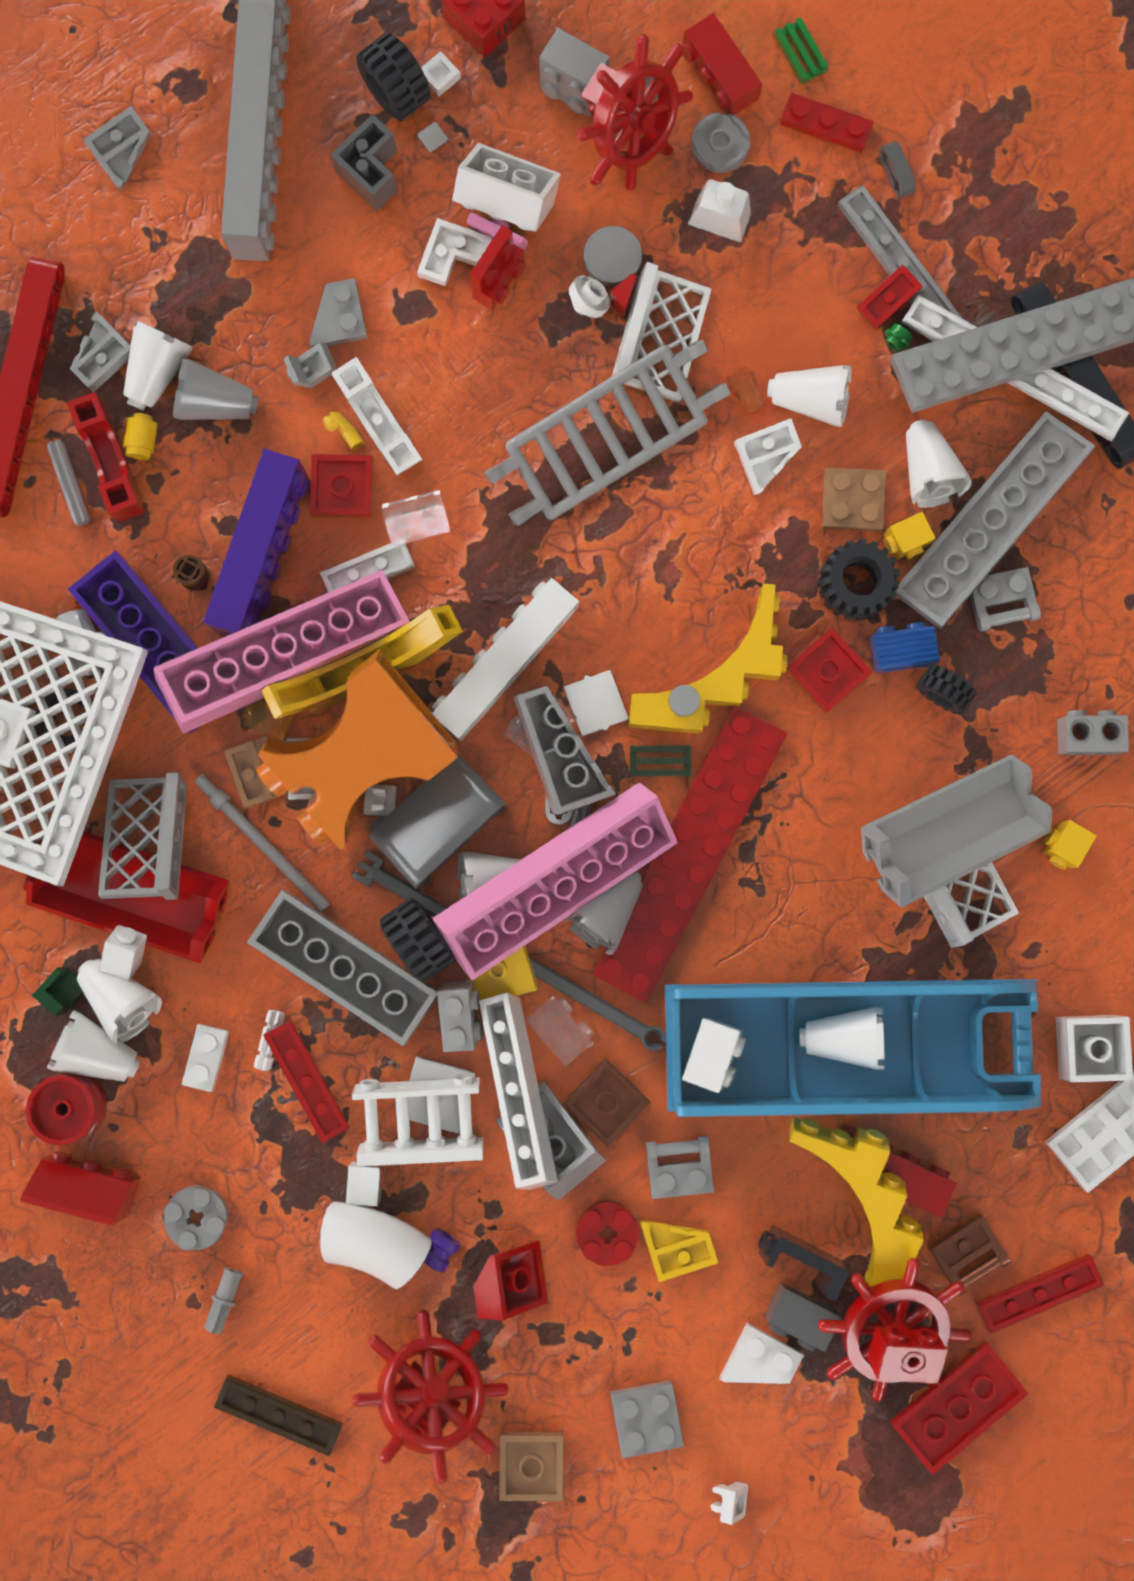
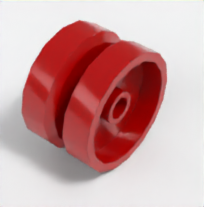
M63 1073L46 1078L34 1087L27 1099L25 1109L27 1124L34 1135L45 1143L61 1146L76 1142L97 1130L105 1118L107 1108L105 1091L93 1077Z

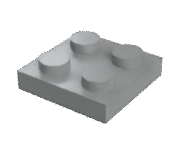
M672 1380L610 1391L622 1459L684 1447Z

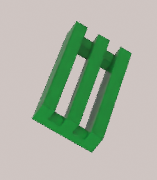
M801 17L797 18L795 23L791 24L789 22L785 24V28L775 30L774 37L801 85L827 72L829 66ZM787 35H789V37L791 38L793 44L797 49V53L799 54L800 58L804 61L806 67L809 70V73L806 74L804 68L802 67L799 59L797 58L795 52L793 51L791 45L789 44L786 38Z

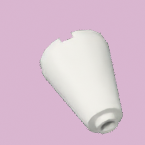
M136 321L133 328L123 395L128 397L127 403L143 411L146 406L152 408L179 371L183 358L187 359L190 356L193 347L155 328Z
M851 365L777 373L775 379L769 380L767 397L772 398V404L833 426L842 427L849 402V385L846 382H851Z
M925 419L912 423L906 432L910 496L913 504L917 502L918 507L921 508L934 507L950 502L948 496L956 492L958 497L963 495L971 486L970 475L935 423Z
M470 851L459 853L457 860V879H460L461 889H458L459 899L461 900L522 859Z
M101 959L87 960L78 969L77 982L109 1039L113 1043H117V1039L122 1043L130 1040L150 1024L147 1018L152 1011L156 1015L158 1014L162 1005L161 998L132 978L127 981L99 971Z
M874 1006L806 1022V1028H800V1047H806V1053L870 1069L884 1070V1061H878V1059L884 1060V1029L882 1017L876 1016V1014H883V1007Z
M73 1010L69 1018L74 1019L75 1022L69 1021L68 1025L65 1026L51 1056V1059L55 1060L56 1063L50 1061L47 1069L54 1072L125 1082L127 1076L133 1078L141 1062L135 1059L137 1052L119 1039H117V1043H113L103 1028L81 1013Z

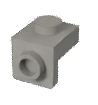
M321 342L299 357L288 355L284 358L289 379L295 385L313 388L331 376L333 371L337 370L327 344Z

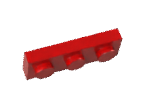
M791 92L780 125L862 153L874 121Z

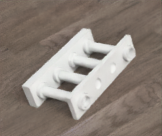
M460 1074L454 1076V1079L379 1083L376 1079H367L361 1081L360 1084H355L352 1100H364L367 1141L359 1145L356 1154L357 1166L483 1160V1137H476L472 1131L470 1094L479 1093L480 1077L472 1078V1075ZM440 1095H458L460 1136L457 1138L445 1139L441 1134ZM427 1096L429 1137L426 1140L414 1141L413 1138H410L408 1097ZM395 1098L398 1139L395 1142H383L379 1139L377 1099Z

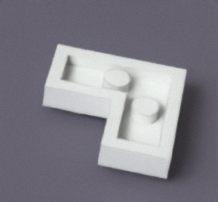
M437 218L417 271L418 277L446 286L455 261L458 260L475 266L493 237Z

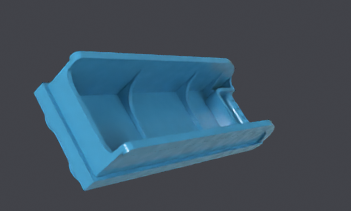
M1037 979L665 984L668 1112L676 1111L677 1116L691 1117L1001 1112L1042 1106L1041 1074L1034 1073L1031 1019V1012H1038ZM874 1006L883 1007V1014H876V1016L882 1017L884 1029V1060L878 1059V1061H884V1070L870 1069L806 1053V1047H800V1028H806V1022ZM1011 1012L1013 1073H986L984 1070L982 1019L987 1013ZM707 1017L743 1029L742 1037L747 1038L742 1055L739 1058L734 1057L731 1066L737 1068L733 1082L729 1088L724 1087L720 1093L682 1080L702 1020Z

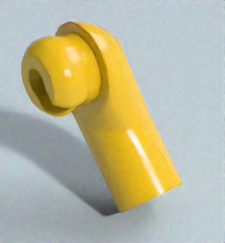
M333 411L330 412V415L324 417L323 423L326 429L330 432L338 429L352 451L359 449L364 444L355 427L340 412Z

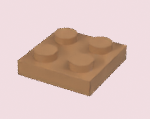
M826 467L823 482L822 529L882 532L884 529L886 470Z
M563 1432L500 1433L499 1501H563Z

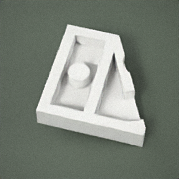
M791 418L734 441L754 496L763 491L765 486L802 447Z

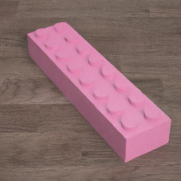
M380 570L153 668L155 679L182 733H186L264 698L261 690L268 685L289 680L338 661L375 643L410 621L383 570Z
M639 782L432 919L458 964L474 980L678 842L658 796Z

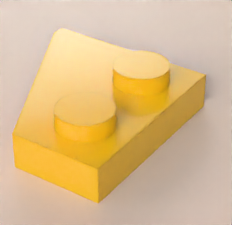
M647 1220L640 1221L659 1282L718 1263L708 1230Z

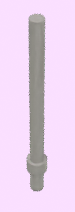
M204 774L195 780L198 787L210 798L209 802L217 810L221 809L321 912L330 906L329 901L230 802L231 797L223 789L219 790Z

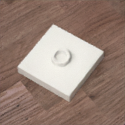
M416 1056L409 1081L454 1079V1076L460 1074H469L474 1078L476 1072ZM440 1095L441 1129L459 1134L458 1095ZM427 1096L408 1097L409 1120L428 1125Z

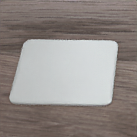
M436 122L417 134L429 152H432L448 141L447 136Z

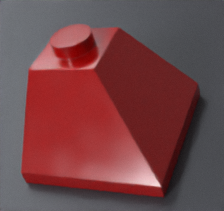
M535 1240L489 1257L473 1286L478 1318L504 1321L548 1304L540 1240Z

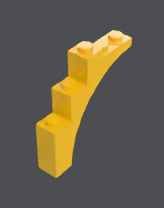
M762 585L759 591L756 613L749 631L738 649L720 667L704 678L689 684V686L696 689L700 696V704L695 713L687 717H681L671 711L668 700L673 690L660 693L632 694L628 728L700 734L703 731V726L708 727L710 708H705V704L731 707L735 705L739 707L742 704V699L747 700L749 682L744 681V678L777 681L781 673L786 672L787 655H783V646L771 645V642H776L778 629L777 624H773V612H778L780 594H775V585Z
M450 605L430 608L393 633L349 656L309 673L268 685L261 692L275 719L306 710L315 712L330 708L347 697L346 682L350 672L376 651L380 650L397 670L417 665L463 631Z
M793 1117L789 1127V1141L813 1152L833 1166L850 1184L863 1204L872 1231L871 1257L865 1274L866 1282L871 1287L883 1281L903 1279L907 1261L910 1258L917 1257L924 1238L920 1223L909 1216H899L907 1198L905 1181L893 1173H882L890 1154L889 1139L877 1130H864L859 1127L854 1138H852L842 1130H829L821 1127L814 1120L808 1118L801 1120Z

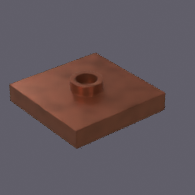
M606 1058L563 1102L607 1147L651 1103Z

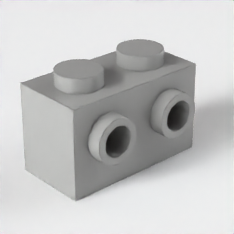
M474 980L443 982L437 991L443 1052L474 1051L479 1041L483 1039V1025L481 1021H478L477 1012L480 1009V995L478 991H475Z

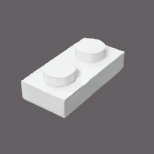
M197 1024L181 1085L208 1092L214 1091L230 1031Z

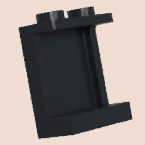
M774 1225L771 1226L769 1231L765 1230L758 1242L759 1254L767 1266L773 1268L779 1254L783 1252L819 1270L814 1282L826 1297L834 1301L837 1300L850 1273L839 1258Z

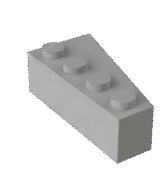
M547 686L513 697L553 814L559 815L616 795Z

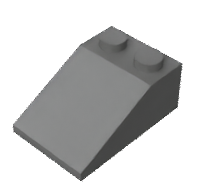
M543 1081L538 1085L558 1180V1183L543 1187L547 1193L559 1201L607 1160ZM501 1116L496 1122L505 1133Z

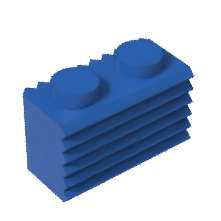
M925 622L908 624L906 630L898 631L895 630V626L881 627L877 629V633H874L869 638L874 673L929 667L930 664L934 665L940 662L935 627H925Z

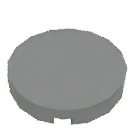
M721 112L712 113L702 118L695 126L691 139L692 153L697 163L706 170L715 173L730 172L738 168L746 159L750 147V134L745 123L737 116L729 113L728 115H720Z
M607 226L598 229L589 237L584 246L583 262L586 271L591 278L593 277L604 286L616 287L630 274L634 273L636 275L641 267L642 249L639 240L632 232L622 227Z

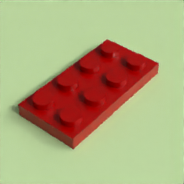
M984 1341L942 1376L938 1384L930 1386L891 1419L890 1423L933 1476L1029 1393L991 1346Z

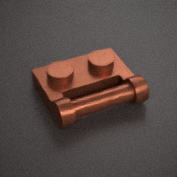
M980 1214L928 1247L950 1285L955 1281H960L964 1284L965 1290L959 1297L967 1292L966 1288L998 1267L1002 1266L1005 1268L1011 1264L1010 1258ZM990 1249L992 1250L994 1255L958 1277L956 1271Z

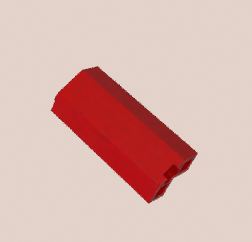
M84 831L64 886H57L30 875L25 879L23 890L26 891V905L112 933L118 925L131 928L147 935L145 945L200 964L213 943L217 932L213 928L216 925L219 913L224 912L230 883L229 880L181 864L178 899L166 900L163 896L101 899L98 896L104 838ZM119 844L112 850L111 858L117 863L130 849L126 845ZM144 851L139 852L147 862L154 856ZM135 856L122 869L131 877L144 863ZM149 870L136 884L140 888H154L155 875ZM118 871L109 880L108 889H118L128 879Z

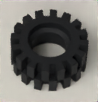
M930 664L916 685L917 690H920V693L925 695L929 701L932 700L935 705H940L944 710H949L951 713H957L958 715H964L977 695L975 687H972L971 683L964 681L962 676H957L952 670L948 671L945 667H939L937 664Z

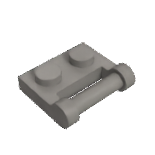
M1028 567L987 575L970 595L979 632L988 631L992 626L1026 619L1031 622L1041 618L1040 607L1036 602ZM1021 600L1024 602L1025 608L992 615L986 613L987 607Z
M699 1136L698 1140L656 1144L655 1141L646 1142L652 1199L714 1192L708 1136ZM697 1152L700 1155V1160L660 1165L657 1162V1157Z

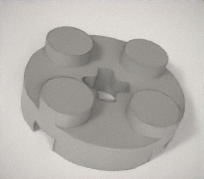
M202 1185L188 1186L175 1194L165 1207V1229L171 1240L178 1244L181 1249H205L214 1244L225 1231L229 1216L228 1206L222 1195L216 1190L201 1187ZM194 1209L196 1213L202 1211L204 1217L200 1220L202 1225L197 1226L196 1223L190 1222L191 1210Z

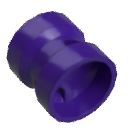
M435 1228L430 1235V1250L423 1262L432 1269L444 1273L449 1266L448 1258L452 1254L457 1253L461 1243L449 1233Z

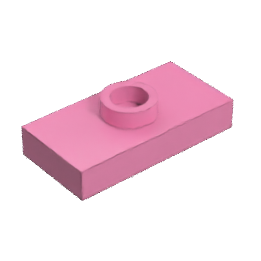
M470 212L466 221L471 228L491 237L495 236L501 225L507 228L510 227L508 223L502 220L493 219L491 222ZM513 232V244L525 251L528 241Z

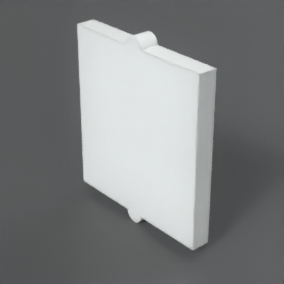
M611 670L592 677L586 675L584 680L564 687L582 737L602 729L607 731L610 726L629 720Z

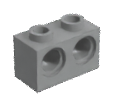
M1084 710L1068 711L1067 716L1057 719L1058 755H1121L1129 752L1128 715H1117L1115 710L1098 711V716H1086V711ZM1074 725L1082 730L1081 740L1073 736L1072 728ZM1104 725L1112 730L1111 740L1103 735Z

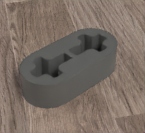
M897 141L882 145L879 150L880 160L896 197L901 199L914 194L916 191L915 179L900 144Z

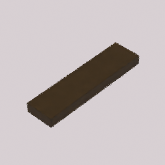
M229 1374L214 1408L327 1456H330L343 1425L340 1421Z

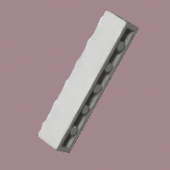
M553 578L547 583L542 581L531 594L534 598L527 606L522 604L518 607L511 617L514 621L506 629L503 626L496 632L492 638L494 644L487 652L482 649L472 661L474 664L473 668L467 674L462 672L452 683L454 689L447 697L443 694L432 706L434 716L460 742L579 608V601Z
M504 993L480 1000L479 1005L516 1189L530 1190L558 1183L520 998L510 993Z

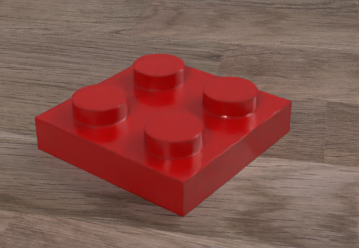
M312 454L310 515L371 518L373 457L371 455Z
M833 628L829 629L786 668L790 675L825 713L831 710L872 673Z

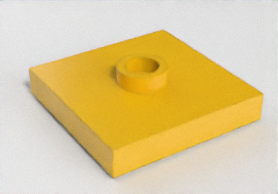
M525 946L474 979L475 991L479 992L480 1000L504 993L518 996L537 991L539 988Z

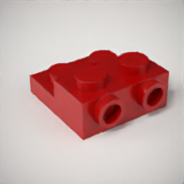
M501 225L469 274L473 299L492 311L498 303L502 304L510 291L508 286L513 279H518L521 276L526 265L524 263L523 249L513 244V232L504 225Z

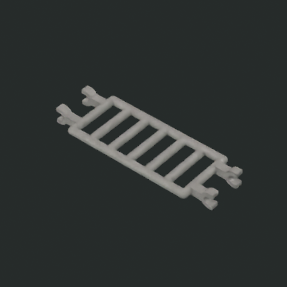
M695 341L675 355H673L669 346H660L508 440L505 447L510 457L483 473L489 483L492 482L494 484L518 468L535 499L508 514L513 524L519 526L541 510L548 520L557 518L705 426L708 420L703 410L731 393L726 383L722 385L718 383L706 393L696 398L680 367L708 351L704 341ZM661 360L665 363L694 418L681 427H678L648 371V368ZM635 376H638L669 433L653 443L622 384ZM611 391L644 449L629 459L596 401ZM587 407L618 463V466L605 474L602 473L571 418L572 415ZM559 423L562 424L593 479L592 482L579 490L545 433ZM533 439H536L568 497L555 505H552L520 450V447Z

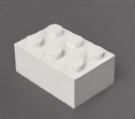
M478 143L458 167L452 201L462 204L467 209H476L487 213L496 220H505L516 224L520 229L536 232L554 207L561 173Z

